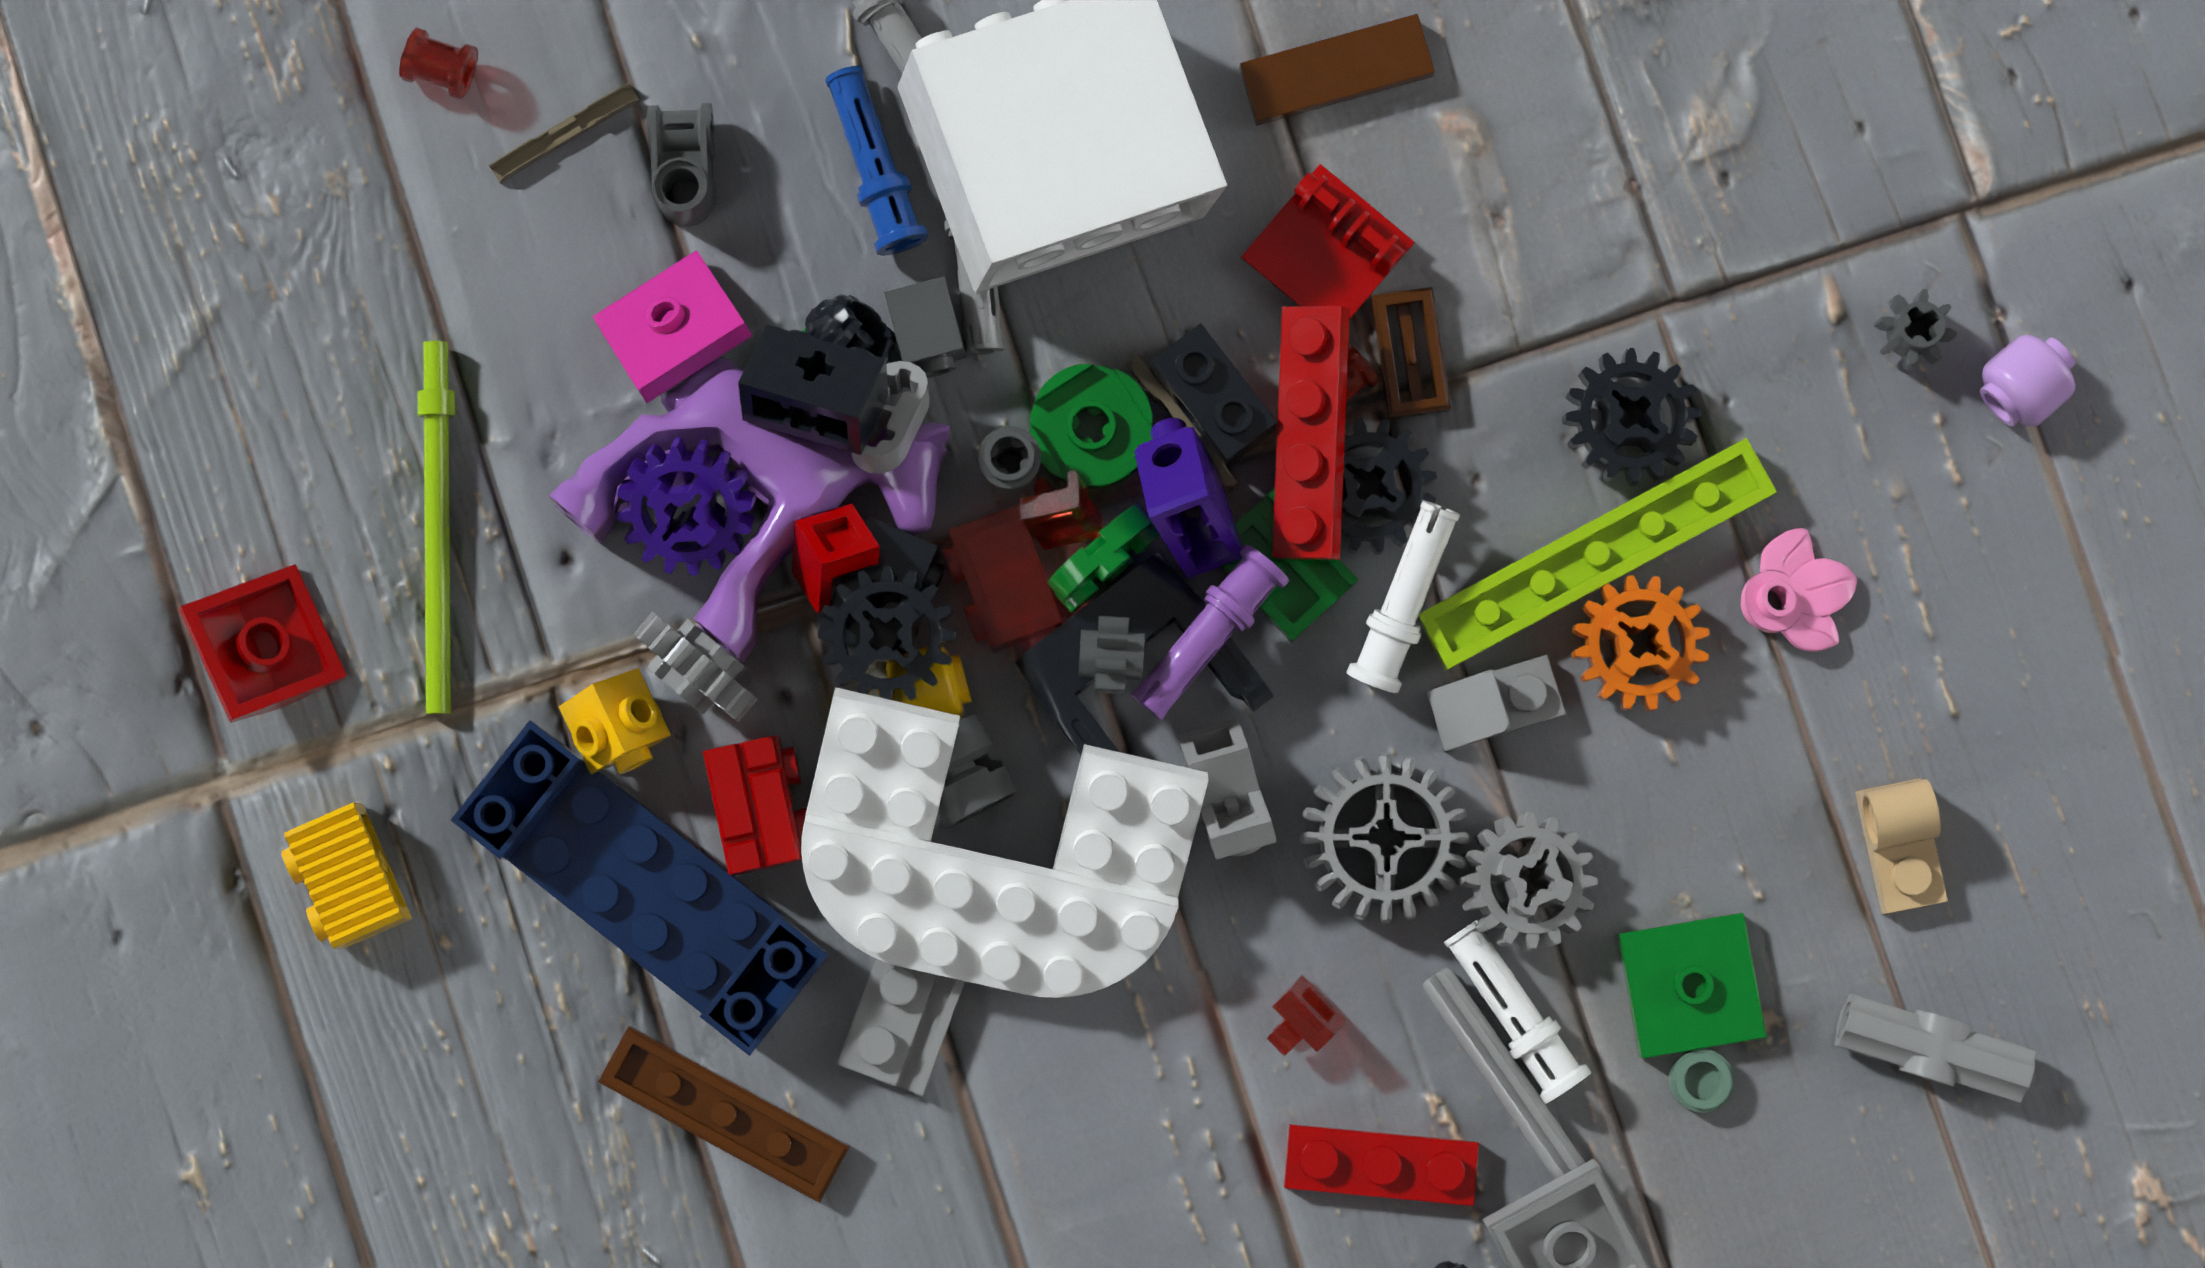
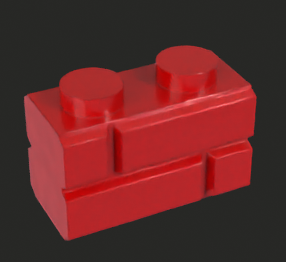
M774 735L703 751L728 875L738 876L802 862V832L807 808L796 810L791 785L802 783L799 762L794 746L783 748L781 738Z

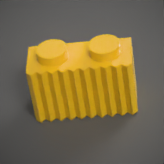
M352 802L284 832L289 847L282 850V858L294 883L298 885L304 882L309 891V896L314 905L306 908V913L312 930L320 942L329 940L333 949H345L412 919L364 804Z

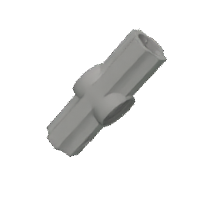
M1849 994L1841 1010L1836 1027L1834 1045L1844 1048L1846 1051L1900 1066L1899 1071L1950 1087H1954V1083L2017 1103L2022 1102L2026 1091L2030 1087L2035 1070L2036 1051L2027 1049L2026 1046L1970 1031V1025L1944 1016L1917 1009L1915 1013L1855 994Z

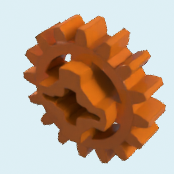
M1634 575L1627 576L1623 579V593L1620 594L1609 583L1599 589L1605 604L1601 606L1593 601L1588 600L1585 602L1581 609L1591 618L1589 624H1576L1572 629L1573 634L1585 639V646L1571 652L1572 659L1588 660L1590 666L1580 676L1581 681L1585 683L1597 678L1602 683L1597 698L1601 701L1610 697L1614 692L1620 694V710H1630L1636 698H1641L1647 712L1654 711L1658 707V694L1660 693L1671 704L1681 699V694L1676 684L1681 682L1691 687L1696 685L1700 679L1690 669L1691 664L1705 663L1709 659V654L1696 649V641L1710 635L1709 628H1694L1691 619L1701 611L1700 606L1696 604L1683 609L1678 602L1682 597L1684 589L1677 586L1665 595L1660 592L1661 580L1657 576L1649 579L1645 589H1639ZM1629 603L1653 605L1644 616L1629 617L1621 611L1619 613L1615 610ZM1672 621L1675 623L1680 635V652L1671 647L1668 626ZM1645 630L1651 635L1647 645L1654 652L1653 654L1646 652L1636 658L1629 652L1633 646V641L1627 636V633L1636 635L1640 631ZM1600 632H1602V636L1610 641L1613 660L1608 667L1600 651ZM1648 669L1658 676L1661 674L1665 677L1662 681L1650 685L1628 683L1636 671Z

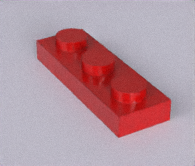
M1289 1124L1283 1187L1298 1190L1474 1206L1479 1142Z

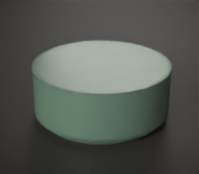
M1695 1049L1684 1052L1674 1061L1669 1071L1668 1083L1672 1096L1681 1106L1691 1111L1707 1113L1715 1111L1727 1103L1734 1090L1735 1078L1731 1065L1722 1055L1708 1049Z

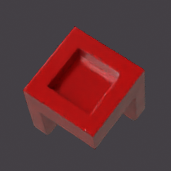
M853 504L795 521L792 574L817 613L822 612L824 605L830 606L832 578L878 564L880 546Z

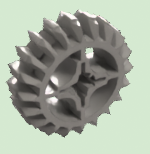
M1381 753L1377 761L1378 773L1372 774L1366 759L1363 756L1357 757L1353 763L1358 778L1351 781L1343 769L1340 767L1336 768L1331 772V776L1340 790L1334 794L1330 789L1322 785H1318L1314 790V795L1327 804L1325 811L1307 807L1303 812V818L1306 820L1320 823L1319 832L1308 831L1301 833L1299 836L1301 844H1319L1320 854L1311 855L1303 860L1304 867L1312 869L1324 864L1328 874L1319 878L1314 883V887L1320 892L1336 882L1342 888L1332 901V906L1336 909H1341L1351 895L1359 899L1354 911L1356 919L1364 920L1367 917L1371 903L1379 904L1378 917L1382 924L1391 922L1393 916L1392 904L1395 903L1400 904L1401 912L1406 920L1415 919L1417 916L1416 907L1412 898L1419 896L1425 906L1429 909H1434L1439 905V901L1430 887L1436 883L1442 889L1450 892L1457 886L1453 878L1443 873L1445 866L1448 865L1455 869L1466 868L1467 861L1463 856L1450 853L1451 844L1463 845L1471 841L1470 833H1451L1450 828L1451 822L1460 821L1467 817L1466 809L1463 807L1456 808L1446 813L1442 802L1452 798L1456 790L1452 785H1448L1435 795L1428 788L1438 775V771L1433 767L1427 769L1419 781L1411 778L1416 761L1413 757H1405L1401 763L1399 773H1392L1390 754ZM1375 787L1373 813L1368 824L1358 828L1334 829L1337 816L1347 800L1362 790ZM1394 788L1409 793L1425 807L1432 819L1434 829L1411 827L1400 819L1396 800H1394ZM1384 806L1390 832L1400 833L1401 836H1414L1417 838V840L1401 842L1400 847L1396 845L1391 847L1394 854L1386 857V871L1384 870V856L1381 855L1379 845L1369 844V840H1353L1352 836H1366L1369 834L1370 829L1373 831L1379 830L1375 822L1384 819ZM1335 848L1357 849L1369 856L1373 865V876H1375V890L1361 885L1347 874L1337 858ZM1435 848L1433 858L1423 875L1411 885L1395 891L1397 864L1402 853L1409 849Z

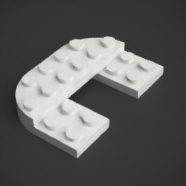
M835 687L804 820L801 855L806 882L813 900L825 919L845 940L864 953L896 966L1020 994L1052 998L1078 996L1106 988L1133 973L1158 949L1166 937L1178 909V895L1209 781L1208 772L1084 744L1053 869L931 842L959 727L960 716Z

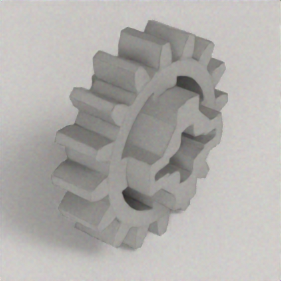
M652 611L634 632L633 635L656 654V657L647 668L702 714H705L710 706L715 703L739 722L758 700L734 679L744 665L689 619L676 631Z
M1526 812L1519 815L1516 825L1509 815L1494 821L1496 834L1485 829L1474 836L1482 850H1470L1462 855L1467 861V865L1473 867L1472 874L1458 878V885L1472 888L1474 897L1468 899L1462 905L1464 911L1479 909L1483 916L1479 920L1476 929L1479 932H1484L1493 927L1498 928L1497 945L1502 947L1512 944L1517 936L1521 951L1537 949L1539 937L1546 947L1561 943L1560 930L1570 934L1577 932L1582 927L1574 913H1585L1593 910L1594 903L1582 896L1583 889L1598 885V878L1591 875H1583L1582 866L1593 859L1592 853L1576 854L1572 847L1576 844L1580 835L1573 831L1560 837L1557 834L1559 819L1556 817L1545 819L1539 827H1537L1534 812ZM1513 841H1528L1526 846L1520 849L1518 857L1510 854H1499L1506 845ZM1556 860L1558 861V863H1559V865H1560V867H1561V869H1562L1563 876H1562V874H1561V872H1560V869H1559V867H1558V864H1557ZM1525 870L1530 871L1528 881L1536 886V890L1530 893L1525 892L1527 882L1519 877L1520 872ZM1491 885L1494 887L1500 904H1498L1494 897ZM1538 905L1545 909L1550 907L1556 909L1545 921L1528 923L1529 917L1535 916Z

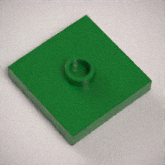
M1744 913L1617 934L1639 1058L1643 1059L1767 1037Z

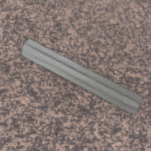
M1443 968L1425 980L1423 990L1553 1178L1557 1179L1584 1164L1585 1161L1453 970Z

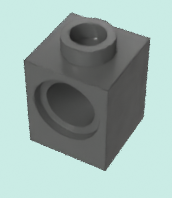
M945 276L884 292L902 361L911 362L919 366L926 373L927 378L940 376L955 370L954 361L964 359L966 355Z

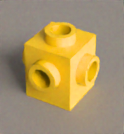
M639 668L593 683L559 706L560 712L572 734L574 745L581 753L590 774L614 765L619 774L634 770L653 759L650 748L671 736L663 720L661 710L654 701Z

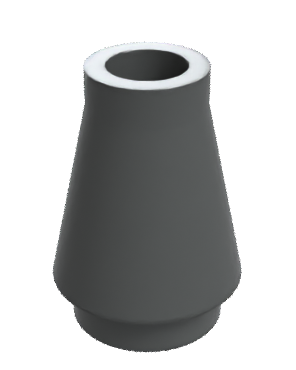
M1014 426L1001 427L988 434L981 443L978 453L979 467L985 478L992 484L1006 489L1018 488L1030 482L1037 474L1041 463V451L1035 438L1026 430ZM1007 455H1016L1022 460L1020 462V469L1013 473H1008L1006 468H1000V461Z

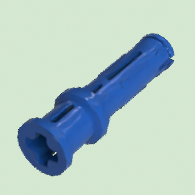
M850 66L831 73L826 77L825 82L827 87L830 88L846 140L849 143L862 181V185L858 188L859 193L857 197L860 206L868 208L878 236V240L874 243L877 255L897 254L922 244L929 238L926 226L918 224L908 193L912 190L909 177H905L902 172H897L881 122L877 116L863 75L862 66Z

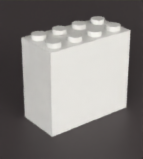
M1041 0L1033 6L1034 12L1012 18L1009 12L996 13L977 22L974 25L975 30L954 37L949 30L940 31L920 39L915 44L917 49L911 51L897 88L974 294L1202 219L1228 186L1157 0Z

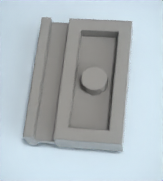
M876 959L837 1065L924 1096L966 981L908 969Z

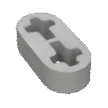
M896 361L886 364L888 399L868 442L875 443L883 427L887 428L888 440H881L876 447H869L866 444L861 455L851 452L853 462L866 472L881 474L892 471L900 466L906 458L928 411L930 395L926 373L919 366L911 362ZM902 387L910 388L911 392H903L896 406H892L890 394H898Z

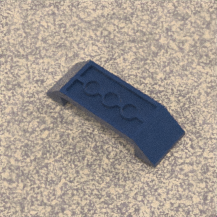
M529 720L451 819L454 824L496 857L513 864L702 1013L699 1016L749 1056L752 1055L829 956L825 950L783 914L737 878L728 875L727 870L600 771L590 774L581 756L531 720Z

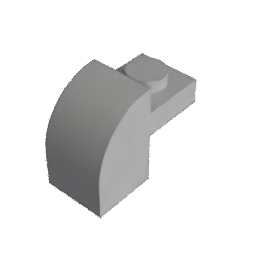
M1238 718L1177 735L1186 768L1208 772L1209 781L1200 817L1215 859L1231 855H1249L1262 846L1276 843L1277 839L1272 820L1261 794L1250 750Z

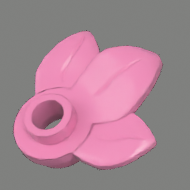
M1803 528L1792 529L1771 540L1763 549L1760 573L1750 578L1743 588L1741 610L1747 622L1753 627L1767 633L1781 632L1797 649L1808 652L1822 651L1839 643V634L1835 622L1830 615L1842 609L1851 600L1856 590L1857 577L1841 562L1826 558L1815 560L1808 530ZM1769 590L1778 596L1781 603L1780 610L1774 609L1769 604Z

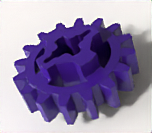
M675 437L668 454L658 444L651 445L646 454L647 463L635 458L627 471L631 479L623 480L618 489L617 496L627 502L620 505L616 514L617 521L633 523L624 540L627 544L643 541L646 548L641 559L646 563L654 559L657 554L664 557L666 573L671 574L678 562H686L690 575L696 576L699 573L702 561L705 559L716 570L721 568L726 558L725 550L737 555L745 541L741 534H750L755 520L754 516L746 512L753 508L756 500L755 492L740 491L748 476L746 469L730 472L726 467L731 453L726 450L715 459L708 456V441L701 439L695 451L686 450L682 437ZM717 489L724 498L727 517L724 515L726 509L717 503L715 492ZM699 494L695 507H690L686 512L682 511L676 519H673L678 507L683 506L686 501L691 502L695 495ZM646 505L655 511L656 524L652 521Z

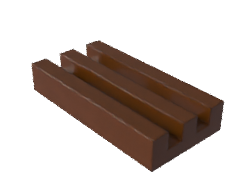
M1433 287L1371 295L1370 302L1388 420L1400 419L1402 416L1413 415V417L1421 416L1430 412H1449L1451 410ZM1419 302L1421 303L1435 398L1424 399L1410 311V304ZM1396 306L1410 395V401L1400 402L1386 307Z

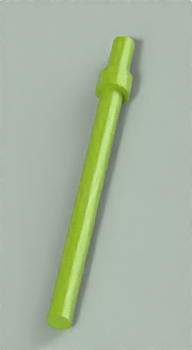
M424 341V390L417 391V416L424 418L426 714H451L449 418L455 417V391L449 390L448 342Z

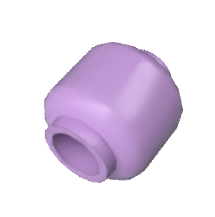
M2020 335L1985 364L1982 371L1984 386L1980 389V395L1991 412L2008 426H2015L2017 423L2024 426H2038L2072 397L2076 384L2070 369L2075 366V360L2068 349L2053 337L2043 341L2033 335Z

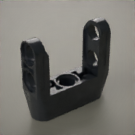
M1156 553L1033 645L1015 661V664L1049 715L1080 755H1082L1084 744L1119 752L1077 697V695L1095 682V678L1079 677L1081 629L1098 630L1099 616L1129 617L1128 632L1145 633L1144 644H1146L1173 622L1184 633L1206 605L1159 553ZM1229 637L1207 666L1231 696L1242 700L1251 711L1255 712L1272 699L1273 694L1241 650Z

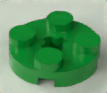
M1077 364L1059 371L1041 387L1030 413V434L1039 445L1041 465L1054 478L1069 484L1077 490L1103 489L1124 481L1138 469L1134 453L1136 448L1140 444L1152 440L1150 435L1152 429V410L1144 391L1128 374L1105 366ZM1088 411L1092 417H1098L1103 414L1109 422L1102 428L1105 438L1096 443L1089 437L1080 440L1074 433L1080 427V421L1077 417L1080 413Z
M1140 503L1134 504L1098 532L1100 534L1099 537L1085 549L1081 547L1048 580L1047 584L1053 589L1055 596L1070 613L1079 609L1099 590L1094 584L1095 581L1100 579L1108 587L1135 563L1128 554L1132 549L1139 555L1161 537L1151 522L1148 512Z

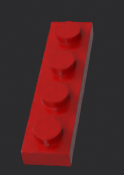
M1343 306L1282 307L1273 558L1340 560L1350 309Z

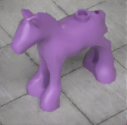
M719 357L689 376L682 384L660 395L662 405L668 413L663 415L642 414L615 441L585 458L573 477L563 481L549 497L569 520L601 545L614 526L619 500L617 496L618 489L623 480L631 479L627 471L635 458L647 463L646 454L651 445L658 444L668 454L675 437H682L687 451H695L701 439L708 441V452H724L726 450L730 452L729 461L737 470L746 469L748 473L745 481L751 492H755L756 496L768 505V510L756 533L722 573L710 598L693 619L699 624V629L743 664L756 645L757 600L764 584L783 559L793 551L795 521L838 508L852 490L867 482H871L879 486L898 529L911 535L930 530L935 515L941 463L947 453L944 445L949 442L950 426L935 422L928 424L922 422L909 452L900 466L892 471L881 474L869 473L860 469L853 462L851 452L743 421L738 382L744 369L737 367L731 359ZM883 427L875 443L867 442V445L869 447H876L881 440H888L887 428Z

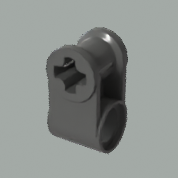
M701 103L699 110L661 111L658 105L648 106L647 134L654 197L661 212L668 221L683 227L698 225L707 219L714 203L713 159L715 157V125L712 104ZM691 181L699 185L698 193L688 203L675 204L668 200L669 191L678 182Z

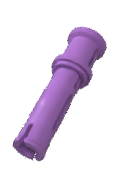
M1246 544L1241 549L1242 559L1219 587L1213 585L1209 587L1205 592L1207 596L1204 598L1207 606L1140 686L1130 694L1147 711L1150 709L1152 711L1151 714L1161 721L1164 719L1167 711L1236 629L1243 632L1245 628L1249 629L1254 624L1255 620L1252 615L1276 587L1284 588L1289 582L1288 577L1271 560L1250 545Z

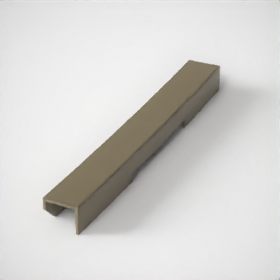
M627 83L589 104L587 108L560 122L536 138L528 140L488 166L501 184L534 162L640 102L631 84Z
M1138 354L1135 355L1126 366L1155 403L1161 402L1171 418L1181 419L1186 423L1187 427L1195 429L1218 468L1227 494L1238 485V482Z

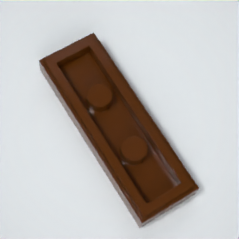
M1418 14L1240 63L1239 66L1256 126L1431 78L1435 73Z

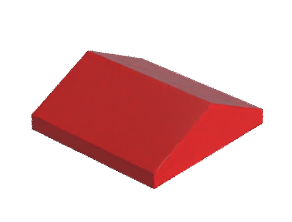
M296 564L182 605L178 609L230 723L284 708L345 679L347 676Z

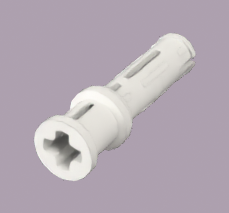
M1422 500L1420 505V512L1382 609H1374L1373 614H1369L1366 624L1370 631L1358 661L1350 663L1347 674L1351 677L1392 693H1398L1402 685L1398 675L1410 645L1418 644L1421 633H1419L1421 627L1416 624V621L1454 525L1460 517V514L1450 509L1443 510L1441 509L1442 506Z
M1475 920L1444 941V944L1450 948L1480 995L1485 999L1513 1040L1508 1044L1511 1048L1509 1053L1514 1059L1523 1060L1543 1091L1540 1098L1544 1104H1547L1581 1082L1592 1072L1587 1064H1578L1558 1035L1561 1029L1556 1020L1553 1021L1550 1016L1545 1019L1541 1016L1484 932H1479L1476 929L1479 921Z

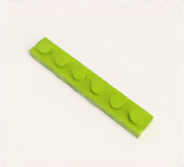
M1745 438L1419 613L1417 620L1445 671L1771 497L1777 491L1749 440Z

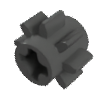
M1922 289L1915 296L1913 303L1909 305L1904 297L1897 294L1889 301L1890 309L1896 316L1881 317L1874 324L1875 328L1886 331L1887 343L1881 348L1880 353L1884 355L1894 351L1896 354L1903 356V369L1908 370L1911 368L1921 354L1924 355L1929 363L1935 364L1943 358L1941 350L1936 343L1949 342L1957 336L1955 330L1945 328L1944 316L1952 307L1950 304H1946L1938 308L1936 305L1928 302L1929 295L1927 289ZM1920 320L1925 325L1926 331L1911 339L1904 329L1909 324Z
M1099 616L1098 630L1081 629L1079 677L1095 678L1094 690L1097 693L1125 694V680L1142 681L1145 633L1128 632L1129 617Z

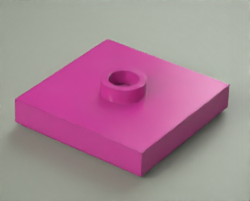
M697 250L592 316L646 403L753 336Z

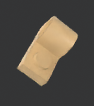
M1919 778L1855 791L1881 914L1947 902L1948 898L1934 839L1938 838L1941 832L1940 814L1936 796L1930 782L1927 779Z

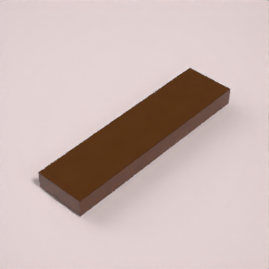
M628 1026L598 1081L600 1084L819 1203L851 1145L632 1026Z

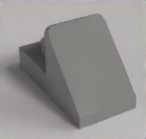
M1548 655L1494 671L1492 669L1426 692L1444 752L1566 715Z

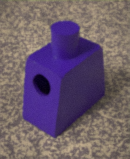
M1168 418L1159 421L1150 431L1152 440L1140 444L1134 453L1149 518L1189 579L1241 559L1240 551L1243 545L1221 475L1195 429L1187 427L1186 423L1178 418ZM1199 506L1201 517H1188L1183 511Z

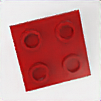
M1319 164L1312 174L1308 172L1294 189L1295 194L1248 247L1241 258L1298 306H1343L1350 309V320L1415 242L1322 164Z

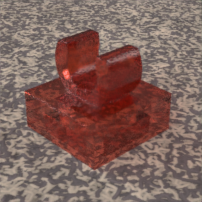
M1075 470L1069 471L1067 474V488L1054 491V488L1043 477L1037 479L1035 483L1034 496L1020 499L1021 521L1044 550L1096 539L1100 536L1098 532L1103 529L1102 514L1088 498V488Z
M1301 975L1272 1006L1284 1019L1273 1029L1274 1031L1267 1037V1040L1283 1056L1291 1051L1302 1039L1318 1052L1337 1033L1346 1019Z

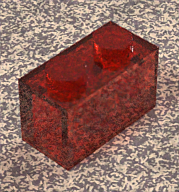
M1020 504L949 530L954 545L942 549L954 584L967 580L975 604L964 607V611L976 643L988 639L991 649L995 653L1050 633L1062 624Z

